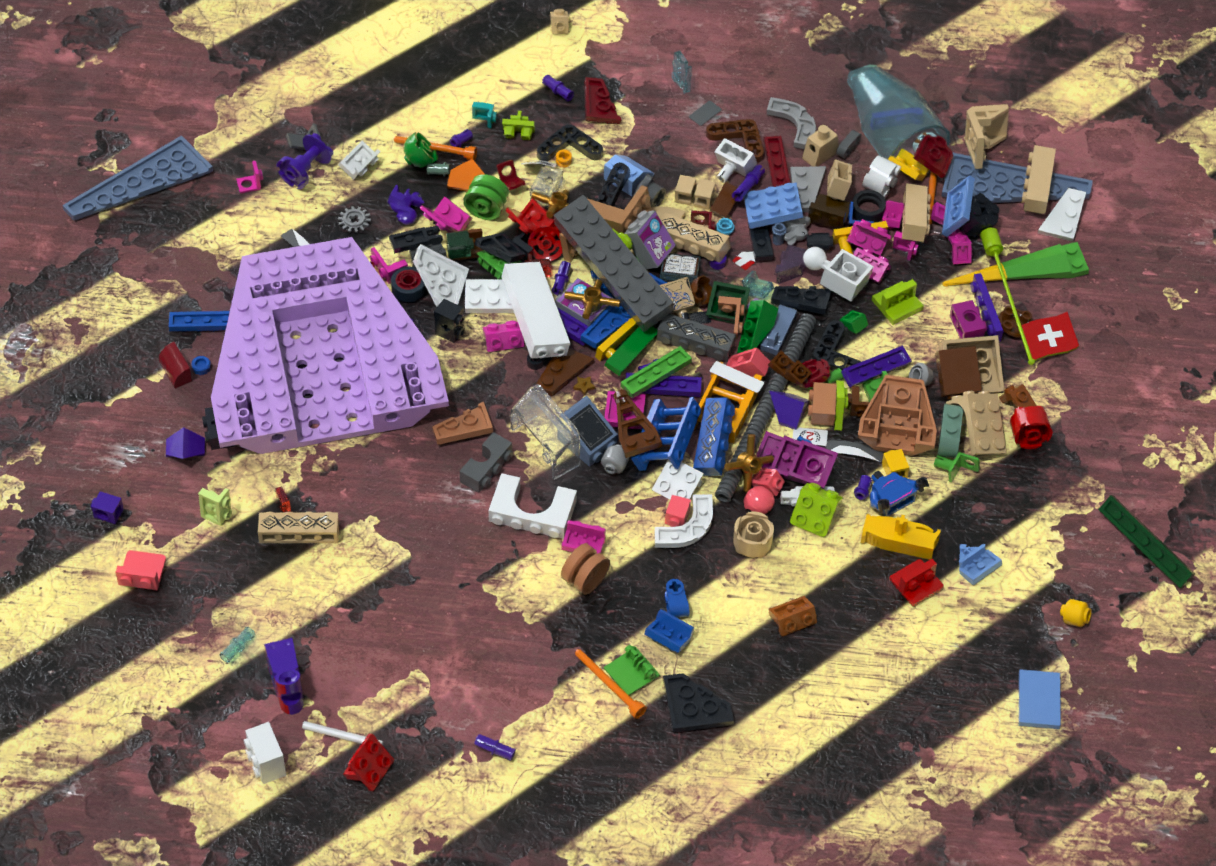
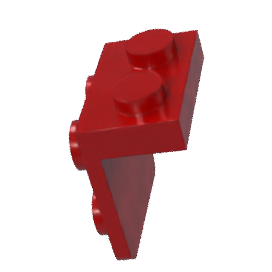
M533 198L522 212L509 207L505 210L509 214V219L515 223L518 222L520 224L519 228L526 234H531L536 228L541 226H555L554 217L548 218L546 216L548 211ZM544 231L538 232V233L535 235V237L537 238L538 235L541 234V233H543Z

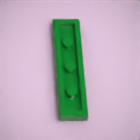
M652 326L643 332L638 327L605 362L604 366L620 376L656 338L658 330Z

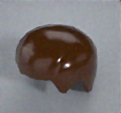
M700 276L690 284L693 298L697 305L705 306L709 304L712 287L709 285L711 280L709 277Z

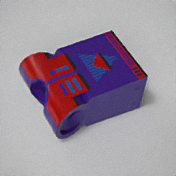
M289 638L264 644L269 673L281 710L289 715L297 714L304 706V698L293 639Z

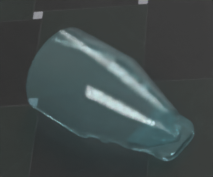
M867 65L849 72L847 82L853 90L862 131L879 156L889 159L890 156H894L900 145L909 137L930 128H934L938 135L946 140L947 146L950 145L949 130L918 90L875 65Z

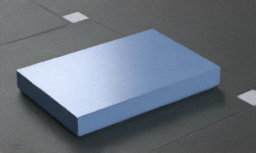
M972 176L965 178L947 193L942 235L946 237L969 221L975 178Z
M1019 670L1018 726L1060 729V673Z

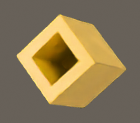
M902 449L883 453L882 466L886 476L896 472L899 476L908 478L910 467Z

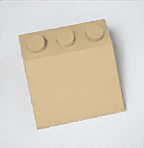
M998 335L942 340L938 344L939 350L976 346L982 391H989L990 393L1004 392Z

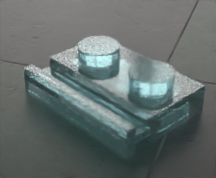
M681 51L674 52L672 79L674 82H677L680 88H683V93L690 92L692 67L688 66V61Z

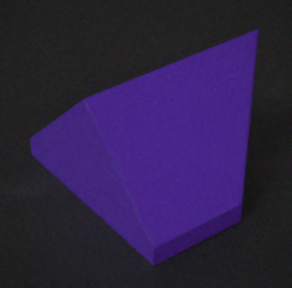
M769 390L779 425L797 430L810 401L794 394Z
M184 427L166 439V457L184 459L192 456H205V438Z

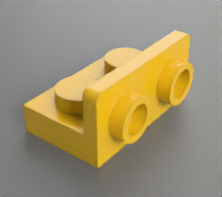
M901 149L897 157H889L888 160L900 165L901 171L915 180L923 181L929 171L928 168L913 159L914 155L905 149Z

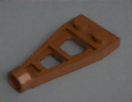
M624 389L616 391L613 398L617 405L619 442L625 458L662 447V441L656 428L630 399L628 392ZM634 412L636 418L624 421L623 414ZM641 425L645 432L628 436L627 432L628 428Z

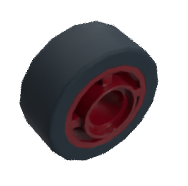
M402 267L393 273L391 288L395 298L404 302H414L424 296L426 286L415 267Z

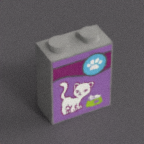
M655 210L642 211L637 215L638 218L628 226L624 234L631 238L632 250L644 268H658L676 244Z
M577 278L567 286L566 291L584 294L586 288L593 286ZM565 292L562 295H558L555 300V304L559 309L587 326H590L608 307V305L601 304V308L598 311L591 312L589 319H584L582 317L585 310L583 301L565 299ZM601 292L602 297L611 298L610 296Z

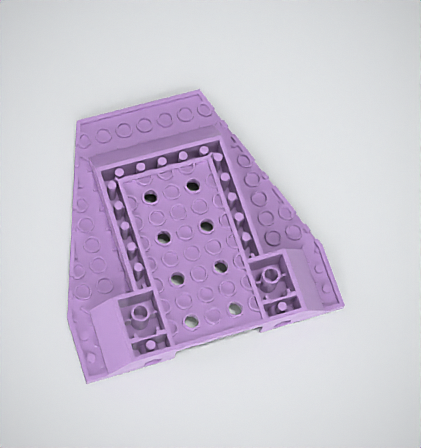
M352 237L242 256L211 394L220 448L239 444L240 447L264 454L412 427L426 416L430 409L449 406L438 356ZM330 329H337L334 333L329 332ZM294 335L301 336L299 339H292ZM336 358H343V359H344V360L341 361V362H336V361H335ZM301 364L307 365L303 369L298 368ZM344 387L350 388V390L347 392H344L341 389ZM306 394H312V395H313L311 398H304V397H303V396L306 395ZM356 417L357 420L350 422L348 418ZM312 424H318V425H319L318 428H315V429L310 428V426H311Z

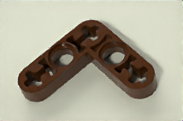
M743 119L707 125L706 137L709 140L718 141L724 138H742L745 149L751 152L756 149V162L759 163L763 160L764 150L757 124L754 120ZM734 128L736 131L729 132L727 129ZM755 139L757 142L749 143L747 140Z

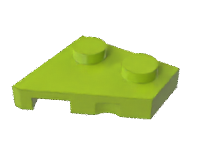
M836 380L834 430L842 431L844 408H848V388H844V381Z

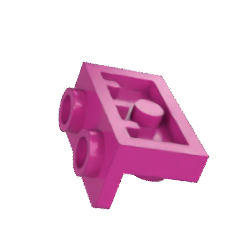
M861 220V222L855 221L847 242L861 248H866L872 253L881 256L887 240L891 239V235L887 234L888 230L881 227L875 229L871 227L872 223Z
M856 248L853 255L874 266L870 280L880 284L886 271L891 269L888 263L889 260L882 256L876 257L872 255L873 253L866 248L862 250Z

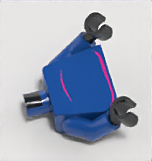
M876 471L871 476L874 483L870 493V505L872 508L879 510V513H882L883 516H890L914 503L917 490L923 492L924 487H929L926 477L911 480L899 476L896 472L884 476L881 471Z

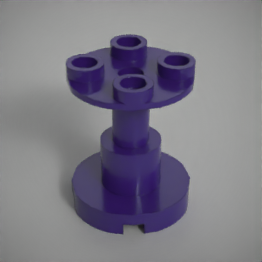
M316 133L303 137V145L307 151L303 156L298 155L295 159L285 156L276 164L280 168L278 171L280 177L291 187L296 185L297 189L300 190L309 183L307 171L311 168L310 163L313 160L322 164H328L332 160L333 150L326 146L321 137Z

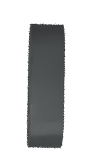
M852 130L840 143L836 155L846 159L859 144L862 134Z

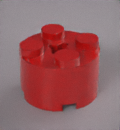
M1043 406L1018 407L1014 410V414L1010 419V427L1016 444L1018 443L1021 448H1039L1042 446L1041 443L1044 441L1048 442L1051 439L1053 431Z

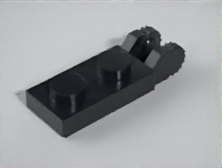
M766 226L749 228L755 261L773 260L768 228Z
M438 226L422 227L389 236L394 254L416 249L420 244L423 246L437 245L444 239L441 234L439 235L440 229Z

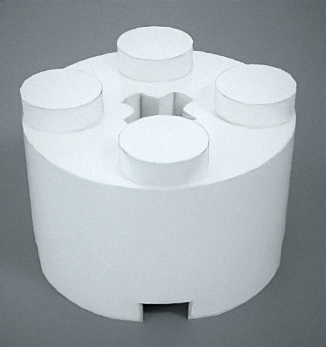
M877 156L869 167L871 168L869 173H866L862 187L879 192L886 198L890 191L889 188H894L898 178L896 176L899 174L901 166L884 157Z

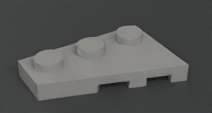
M826 166L790 168L791 183H797L802 212H809L811 202L815 203L823 176L825 175Z

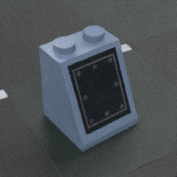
M587 396L558 416V440L589 467L602 459L609 446L617 445L618 434Z

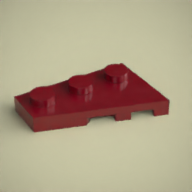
M585 77L586 121L621 124V117L617 115L615 104L611 102L609 91L603 79Z

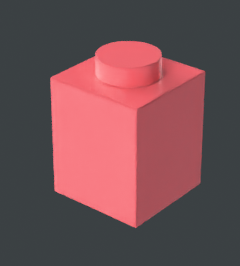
M672 495L665 513V524L671 527L686 524L690 512L691 499Z

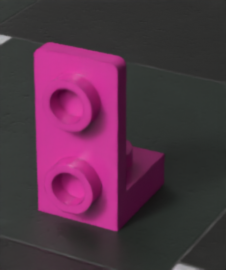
M957 229L947 237L952 244V263H971L972 242L964 231Z
M371 248V263L373 266H377L381 278H385L388 284H391L392 275L396 270L408 267L405 260L387 266L376 248Z

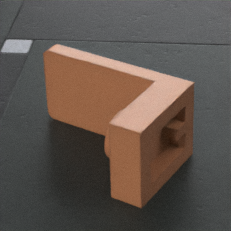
M719 296V310L727 313L736 311L734 334H736L735 339H738V333H742L743 322H740V316H744L745 305H741V298Z

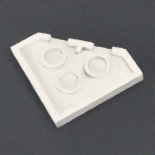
M420 244L413 263L436 307H438L443 299L458 305L469 269Z

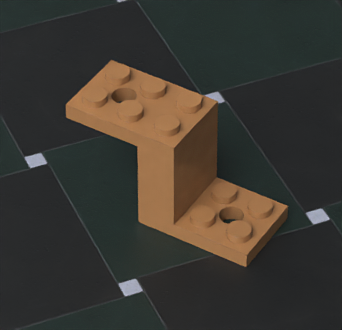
M642 185L624 210L588 199L609 226L618 233H625L628 226L638 218L637 215L640 212L652 211L648 187ZM560 233L564 260L571 262L578 255V252L565 236Z

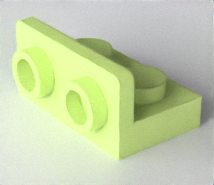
M204 488L200 490L198 495L201 517L222 526L225 520H228L232 514L229 489L225 488L220 495Z

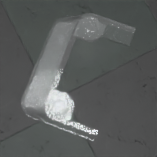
M539 384L530 387L510 411L511 429L514 431L523 425L528 428L543 446V459L552 466V478L555 480L580 466V435L575 425Z

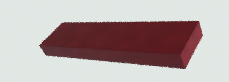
M764 137L763 142L772 187L790 183L782 137Z

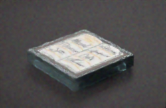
M669 253L662 262L660 279L678 280L688 277L689 282H692L698 277L701 257Z

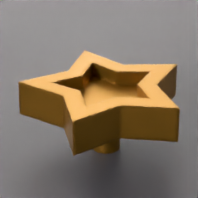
M591 376L587 378L577 377V384L573 387V390L581 391L584 396L588 391L594 390L595 386L590 382Z

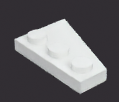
M1068 188L1038 229V234L1073 242L1086 192Z

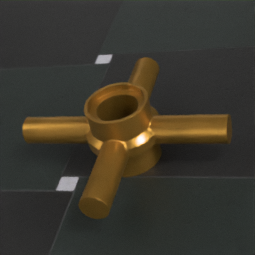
M563 190V192H553L552 196L548 197L533 192L531 198L548 204L549 208L546 216L552 218L554 214L569 205L567 199L570 193L568 190Z
M600 279L595 281L593 287L586 288L584 294L565 291L564 295L565 299L583 301L585 310L582 317L584 319H589L591 312L598 311L601 308V304L620 307L621 300L602 297L600 289L603 282Z
M748 434L746 452H742L736 462L724 465L726 471L741 469L745 472L743 491L745 492L751 489L752 474H757L763 464L773 463L774 461L772 455L757 457L754 454V434Z

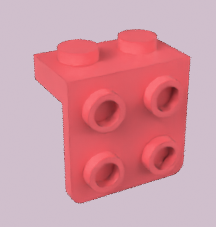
M129 550L123 566L117 565L116 577L118 585L158 590L166 562L165 555Z

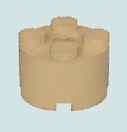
M748 512L736 520L733 543L737 553L747 557L763 558L771 549L774 525L765 514Z

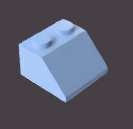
M615 154L604 165V180H607L612 167L618 162H622L630 168V175L622 191L630 196L634 195L637 186L647 174L652 177L654 176L652 171L624 155ZM619 169L618 172L623 174L624 170Z

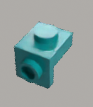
M473 101L472 118L487 120V127L491 128L492 123L496 122L497 112H494V104Z

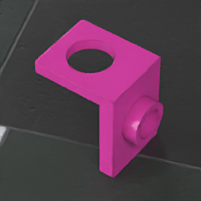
M252 161L254 175L236 179L240 194L261 190L260 180H263L261 169L258 170L256 161ZM249 181L252 185L245 188L242 186V183Z

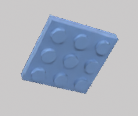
M796 182L786 183L777 187H768L758 191L753 190L744 196L750 229L803 218Z

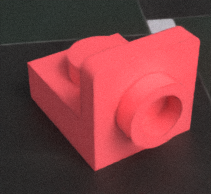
M761 468L757 474H754L751 485L753 487L763 486L769 489L774 496H777L785 481L777 470Z

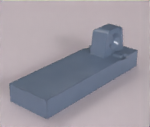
M779 305L774 327L765 336L760 346V350L775 355L779 353L797 315V310L783 305Z

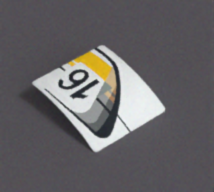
M541 160L524 161L521 164H544L552 167L557 165Z

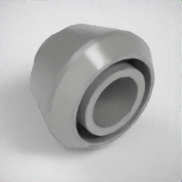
M917 363L911 368L909 378L924 380L925 386H928L933 381L934 375L933 371L926 364Z

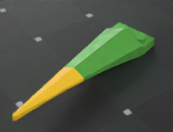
M1078 242L1062 246L1058 244L1001 263L1006 280L1074 278L1089 274V268ZM994 265L945 281L943 286L973 282L974 274L979 273L982 274L984 282L1002 280L998 265Z

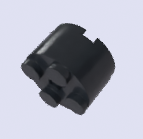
M982 193L974 195L972 197L969 221L963 224L961 229L970 236H980L983 230L992 228L997 224L999 219L998 213L1000 212L999 207Z

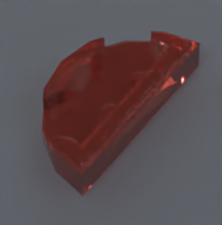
M282 486L275 488L276 497L281 503L279 506L281 512H291L289 499Z

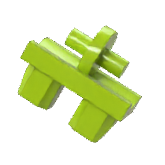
M518 110V115H511V119L502 120L505 138L512 139L514 138L515 131L521 132V139L530 140L532 133H535V122L528 121L529 117L522 116V111Z

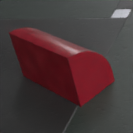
M175 342L168 344L159 355V363L176 389L192 382L191 372Z

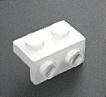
M361 141L338 166L354 180L358 175L362 177L368 171L366 167L369 164L373 166L379 160L377 156L381 151L377 149L374 152L365 142Z

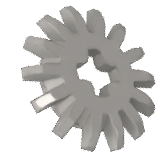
M352 206L350 210L346 208L345 213H340L342 217H338V220L342 221L339 222V225L343 226V230L349 228L348 232H351L353 228L355 232H358L357 228L363 231L364 227L369 226L368 222H371V219L368 218L370 214H365L366 209L361 211V207L354 209V206ZM355 217H357L358 222L355 221L354 223H352L351 218L354 219Z

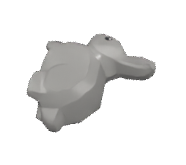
M803 215V218L780 222L786 227L787 234H785L784 239L787 241L788 246H792L796 241L806 239L807 235H809L806 229L811 223V219L808 216L805 217Z

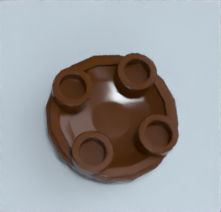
M1007 306L998 317L1003 331L1013 337L1021 338L1012 308ZM1016 309L1021 325L1032 321V314L1029 311Z

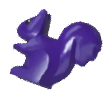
M395 185L387 203L397 213L396 217L399 222L404 225H411L417 219V213L411 206L420 208L425 202L418 192L410 195V189L408 188L403 194L399 192L398 185Z

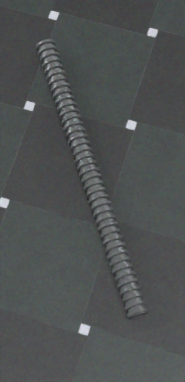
M810 314L801 315L784 350V353L793 362L800 358L816 324L815 317ZM774 371L730 463L736 462L738 456L742 452H746L748 434L755 435V451L764 429L775 410L769 390L783 392L788 382L786 378ZM741 469L726 471L717 487L715 497L722 502H730L744 472Z

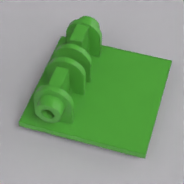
M485 250L477 252L479 264L497 279H502L501 276L505 264L523 263L521 260L509 263Z
M628 645L625 648V654L603 668L620 688L628 695H631L659 677L660 674L635 646Z

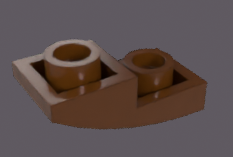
M725 181L710 212L722 218H727L737 195L734 198L732 197V193L737 187Z
M781 350L768 364L769 367L782 377L799 386L812 373L799 360L793 362Z

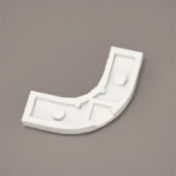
M693 494V515L686 524L677 527H655V548L685 547L705 536L712 523V494Z

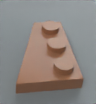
M484 402L479 403L478 407L473 410L467 409L463 411V415L457 418L451 417L432 426L437 445L493 433V426Z

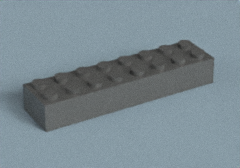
M584 195L554 214L556 227L613 296L621 300L620 304L643 332L674 311V302Z

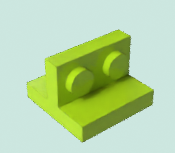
M913 279L908 282L901 281L872 296L873 303L892 325L922 311L924 307L915 296L917 283Z

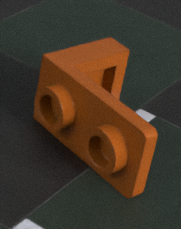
M1012 384L1003 390L1004 394L999 396L1002 403L1012 400L1016 408L1037 406L1024 384L1015 387Z

